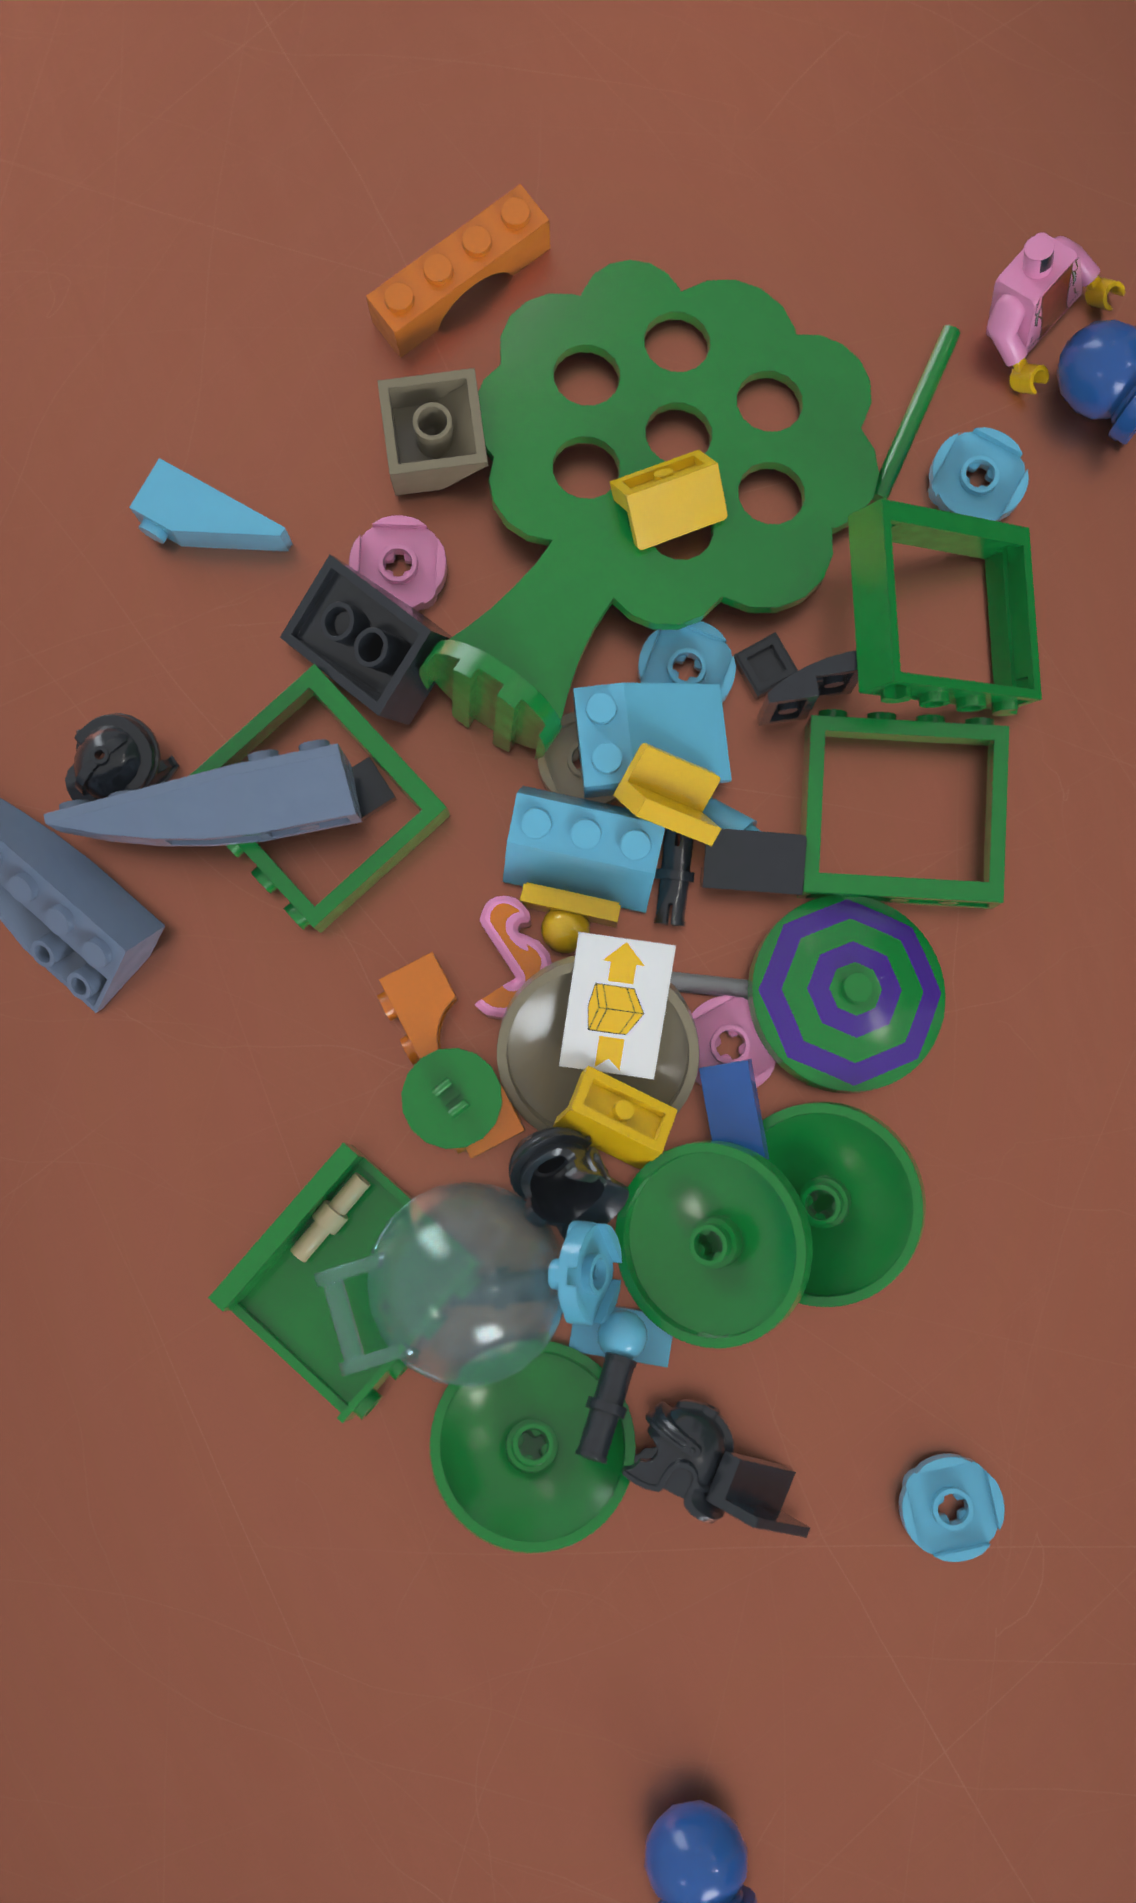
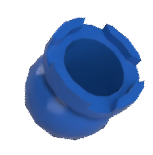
M1118 320L1094 321L1077 331L1066 342L1060 354L1056 372L1060 392L1075 412L1092 420L1111 419L1113 427L1108 436L1126 445L1136 433V326Z
M696 1800L673 1804L656 1820L646 1837L644 1868L651 1888L661 1899L657 1903H757L756 1894L750 1887L743 1885L748 1871V1848L734 1819L720 1808L705 1801Z

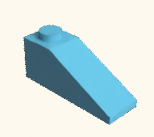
M160 458L129 507L140 522L139 530L164 544L166 539H169L182 547L288 552L293 544L286 528Z

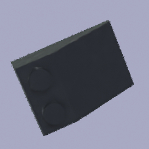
M330 554L280 636L283 641L311 663L315 664L321 671L378 716L410 725L436 683L434 681L427 690L419 675L420 667L438 642L452 637L430 619Z

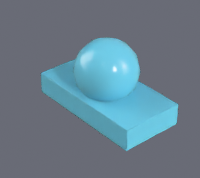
M616 1305L608 1320L602 1324H572L569 1347L584 1354L605 1357L606 1352L632 1359L637 1363L668 1368L673 1336L657 1327L641 1309Z

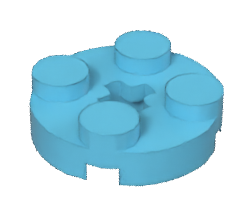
M987 427L974 428L973 432H964L960 435L957 433L949 437L938 450L930 467L928 494L931 502L942 511L993 521H1000L1009 516L1023 498L1029 481L1028 469L1025 472V465L1021 459L1023 453L1018 444L1003 432ZM978 467L983 468L987 471L985 479L990 482V485L987 487L984 485L979 487L973 486L970 483V478L966 476V471L974 473Z
M703 621L679 630H656L648 637L642 647L638 663V676L640 683L720 684L723 703L735 679L736 663L734 655L732 657L731 649L726 644L727 640L722 633ZM686 658H691L695 660L694 669L700 672L697 678L690 677L687 681L679 679V672L673 669L674 663L683 664Z
M572 1221L569 1224L560 1257L554 1258L550 1263L548 1283L551 1289L558 1290L559 1303L564 1313L565 1321L569 1324H602L608 1320L616 1306L621 1280L612 1279L613 1263H622V1253L618 1237L610 1225L590 1221Z
M938 1454L921 1461L915 1468L910 1469L904 1475L902 1490L899 1495V1514L907 1534L925 1552L947 1562L967 1561L983 1554L991 1545L989 1542L995 1536L997 1528L1000 1530L1004 1521V1499L996 1480L976 1461L958 1454ZM952 1494L956 1500L964 1501V1508L957 1510V1519L949 1521L945 1513H938L939 1504L944 1502V1496Z

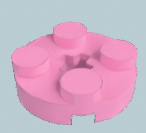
M401 515L388 516L372 524L373 527L367 530L362 537L359 535L354 542L350 552L349 566L416 611L433 606L437 600V595L444 587L447 577V559L440 540L437 539L433 532L428 530L424 523L412 517ZM395 555H404L405 562L412 564L411 569L405 571L403 576L395 577L392 571L385 570L386 563H394Z
M726 995L719 996L704 1002L693 1011L692 1016L695 1021L699 1043V1066L695 1080L696 1083L702 1086L699 1072L701 1067L748 1059L752 1060L756 1087L762 1085L770 1077L776 1061L768 1053L756 1033L747 999ZM727 1031L730 1037L739 1035L742 1038L743 1044L738 1047L740 1056L737 1059L732 1060L730 1055L724 1054L720 1056L716 1047L721 1044L719 1037L721 1033Z

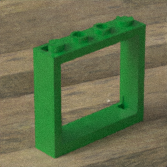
M880 499L848 515L859 693L878 695L883 703H901L911 699L919 700V706L923 708L942 707L948 704L956 705V711L974 712L987 708L992 709V715L994 716L1016 715L1018 707L1042 700L1030 530L1028 527L886 499ZM893 543L985 559L994 684L901 672Z
M314 664L190 775L239 763L314 696L420 810L415 817L316 906L257 842L226 845L237 858L244 852L257 865L251 871V874L270 894L278 888L289 900L290 903L283 909L303 930L310 924L321 933L451 815L444 803Z
M840 709L820 710L818 715L810 716L805 725L800 834L806 836L807 844L803 894L797 895V898L817 899L830 895L856 898L863 896L883 903L993 909L1004 903L1010 726L994 725V720L986 717L967 718L965 723H947L944 716L934 714L919 715L916 717V721L896 720L897 715L891 712H871L867 714V718L847 717V711ZM825 737L988 746L983 882L819 873Z

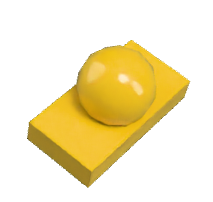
M529 882L523 884L520 902L526 908L547 912L541 923V934L544 942L551 949L560 953L576 951L578 933H590L589 922L616 928L621 909L619 902Z

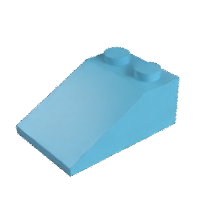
M623 682L573 688V704L584 798L613 795L640 745L643 743L713 771L720 777L719 783L732 781L720 684Z

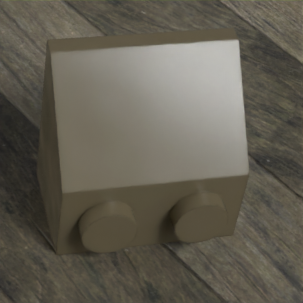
M475 368L377 381L389 474L395 496L443 490L488 466Z

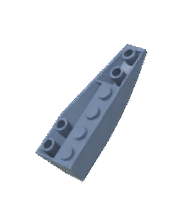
M324 739L302 743L298 746L299 751L279 755L278 750L257 751L248 755L247 762L228 765L137 790L117 791L109 794L106 798L91 802L89 800L67 801L59 804V810L44 814L45 824L62 833L111 842L153 846H224L264 842L360 823L362 818L351 763L338 743L330 745L329 740Z
M0 798V920L38 964L45 967L75 997L81 999L97 1013L105 1007L150 957L165 925L85 855L56 833Z

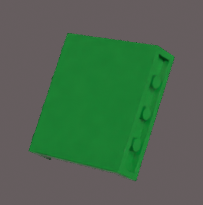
M343 1142L208 1299L222 1312L232 1311L340 1412L337 1419L344 1423L353 1419L355 1415L363 1420L374 1409L383 1397L377 1392L379 1387L389 1376L397 1380L416 1359V1356L410 1351L423 1336L430 1341L445 1326L450 1317L444 1312L457 1296L464 1302L475 1291L483 1280L478 1272L485 1263L355 1146ZM355 1172L363 1176L370 1183V1187L346 1214L348 1217L347 1222L336 1235L329 1234L306 1262L296 1258L290 1249L315 1221L312 1215L325 1200L331 1201Z

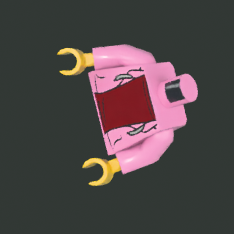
M1044 232L1037 233L1026 241L1023 250L1005 268L995 282L986 335L993 340L1006 366H1013L1010 374V386L1014 391L1020 393L1036 394L1033 382L1048 383L1049 371L1047 367L1039 364H1030L1025 357L1082 294V287L1087 286L1085 299L1090 306L1108 311L1113 310L1107 302L1108 292L1119 296H1124L1125 287L1121 282L1099 277L1100 268L1078 243L1064 236L1053 238Z

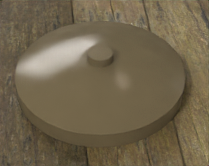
M575 956L558 960L530 977L513 996L500 1025L497 1042V1065L501 1083L515 1109L538 1131L553 1128L557 1116L568 1107L583 1069L559 1066ZM671 982L654 1079L611 1073L605 1074L678 1109V1113L687 1101L697 1077L699 1043L692 1013L685 999Z

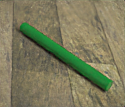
M944 325L879 471L873 501L880 499L888 500L961 334L960 330L952 325Z

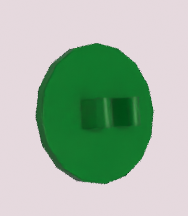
M460 1048L438 1049L420 1058L408 1072L401 1092L403 1114L411 1130L426 1143L444 1149L465 1148L483 1139L496 1124L502 1107L501 1084L493 1068L479 1055Z

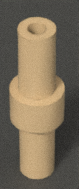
M355 1172L331 1201L325 1200L312 1215L315 1221L290 1249L292 1254L300 1261L306 1262L329 1234L336 1235L348 1220L346 1214L370 1187V1183L363 1176Z

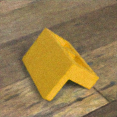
M700 450L610 481L613 500L627 511L634 544L640 550L725 520L728 516L718 463Z
M647 743L641 744L613 795L636 817L712 846L721 831V828L703 813L704 808L720 782V777L713 771Z
M588 1065L581 1072L568 1107L557 1116L553 1127H567L585 1136L589 1135L592 1142L590 1146L637 1169H642L648 1162L653 1161L662 1154L678 1109Z

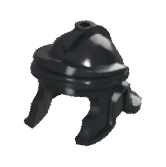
M106 714L93 719L81 730L78 729L76 731L74 739L77 741L74 764L67 771L65 783L72 800H89L91 802L106 798L109 794L117 791L137 790L167 782L172 778L179 764L173 755L166 760L160 761L159 743L154 733L144 722L128 714ZM104 754L103 759L99 760L100 756Z
M553 1127L537 1131L519 1142L509 1161V1178L514 1192L527 1200L525 1203L526 1211L523 1214L525 1218L538 1228H544L547 1225L557 1227L565 1240L569 1224L574 1220L602 1224L609 1223L625 1206L629 1190L627 1186L614 1180L608 1174V1170L596 1148L592 1147L587 1150L592 1144L589 1135L585 1136L567 1127Z
M685 1399L678 1401L676 1406L672 1407L661 1401L655 1406L654 1411L650 1410L645 1415L647 1422L650 1424L647 1432L657 1447L643 1449L642 1452L635 1455L634 1464L624 1465L621 1473L632 1483L644 1489L656 1492L665 1489L684 1499V1507L692 1516L705 1523H714L725 1515V1511L707 1502L705 1499L724 1452L734 1453V1439L731 1429L726 1420L720 1415V1410L708 1403Z

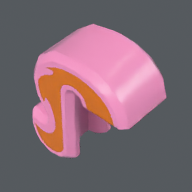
M497 896L490 899L485 904L480 917L482 927L516 977L474 1004L488 1018L500 1020L503 1019L510 1001L520 987L535 973L552 964L549 952L540 941L519 932L521 928L531 925V917L523 903L510 896Z

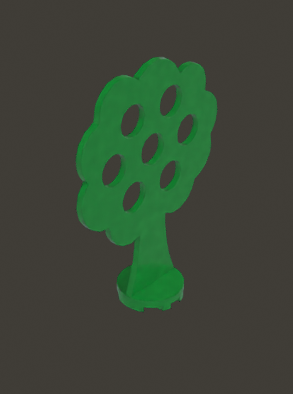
M626 260L610 263L592 276L581 296L549 293L526 301L509 317L500 337V365L483 380L478 396L486 455L493 462L489 477V490L493 509L509 530L528 542L547 545L548 548L523 578L490 610L450 639L437 643L419 669L420 678L427 690L435 681L444 693L452 699V716L464 726L469 728L473 720L476 719L493 730L492 744L509 752L516 742L536 749L535 759H539L545 755L561 731L564 708L578 664L594 630L611 604L619 609L629 620L653 630H679L700 622L721 602L747 613H778L801 604L821 585L833 556L832 534L848 527L849 514L871 503L879 477L875 449L861 429L872 403L870 379L861 360L842 343L822 335L796 334V329L784 307L761 288L738 280H707L681 291L668 273L647 262ZM665 320H682L690 323L703 334L708 344L707 357L697 368L686 372H671L661 368L649 357L646 351L645 336L654 325ZM578 352H591L602 356L613 365L618 375L617 390L607 401L597 405H579L569 401L559 392L555 384L554 372L557 365L567 356ZM759 378H772L783 382L795 393L799 401L800 416L790 427L778 432L763 431L755 428L742 417L737 407L739 390L748 382ZM667 410H684L698 417L705 424L709 433L710 446L705 454L718 463L728 516L723 521L709 525L711 528L710 545L700 555L693 558L672 559L662 555L653 546L640 550L634 544L628 513L613 500L611 490L596 498H578L568 494L558 485L553 474V464L557 455L566 447L577 443L594 444L605 449L613 457L618 467V478L665 462V460L659 458L651 450L646 440V427L659 413ZM759 469H775L783 472L796 482L801 492V510L794 518L781 524H765L755 520L744 510L739 500L738 487L740 482L749 473Z

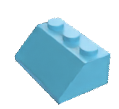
M522 786L516 794L507 839L503 882L519 886L529 882L619 902L621 908L646 913L665 828L636 817L625 807Z

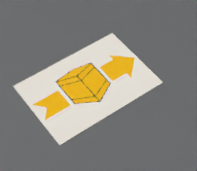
M584 932L578 933L559 1066L584 1070L589 1065L604 1073L654 1079L676 945Z

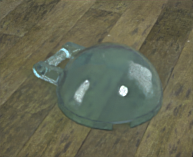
M459 1182L437 1186L413 1197L386 1222L373 1245L371 1256L314 1274L317 1287L323 1286L343 1355L344 1362L339 1363L342 1377L396 1359H400L405 1366L433 1380V1382L466 1387L495 1383L521 1371L546 1348L563 1316L558 1298V1290L551 1289L548 1283L550 1263L554 1258H559L561 1252L552 1228L549 1225L544 1228L532 1225L523 1215L526 1211L525 1203L527 1201L517 1194L495 1185ZM368 1273L367 1287L371 1313L382 1338L389 1347L364 1355L343 1281Z

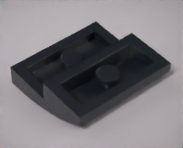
M856 650L812 663L781 681L767 693L757 716L758 725L807 719L818 698L850 694L858 683Z

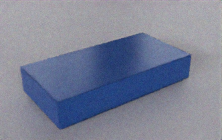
M741 1060L699 1068L712 1141H724L744 1146L768 1160L769 1153L752 1060Z

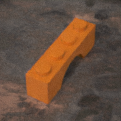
M519 184L366 295L372 323L400 358L438 331L450 307L473 285L496 273L506 272L515 275L550 249V220L523 186Z
M431 952L379 979L384 991L378 994L377 997L390 1021L399 1018L407 1034L400 1038V1042L412 1065H415L420 1058L438 1049H442V1026L448 1012L458 1001L437 957ZM502 1085V1107L496 1124L483 1139L465 1148H455L458 1154L467 1151L471 1159L526 1131Z

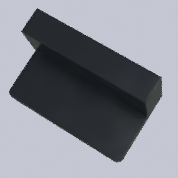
M721 829L712 846L705 844L704 867H701L700 887L802 895L807 838L802 834Z
M729 1451L724 1452L705 1499L707 1502L756 1529L807 1538L810 1531L809 1526L781 1511L795 1476V1471L779 1463Z

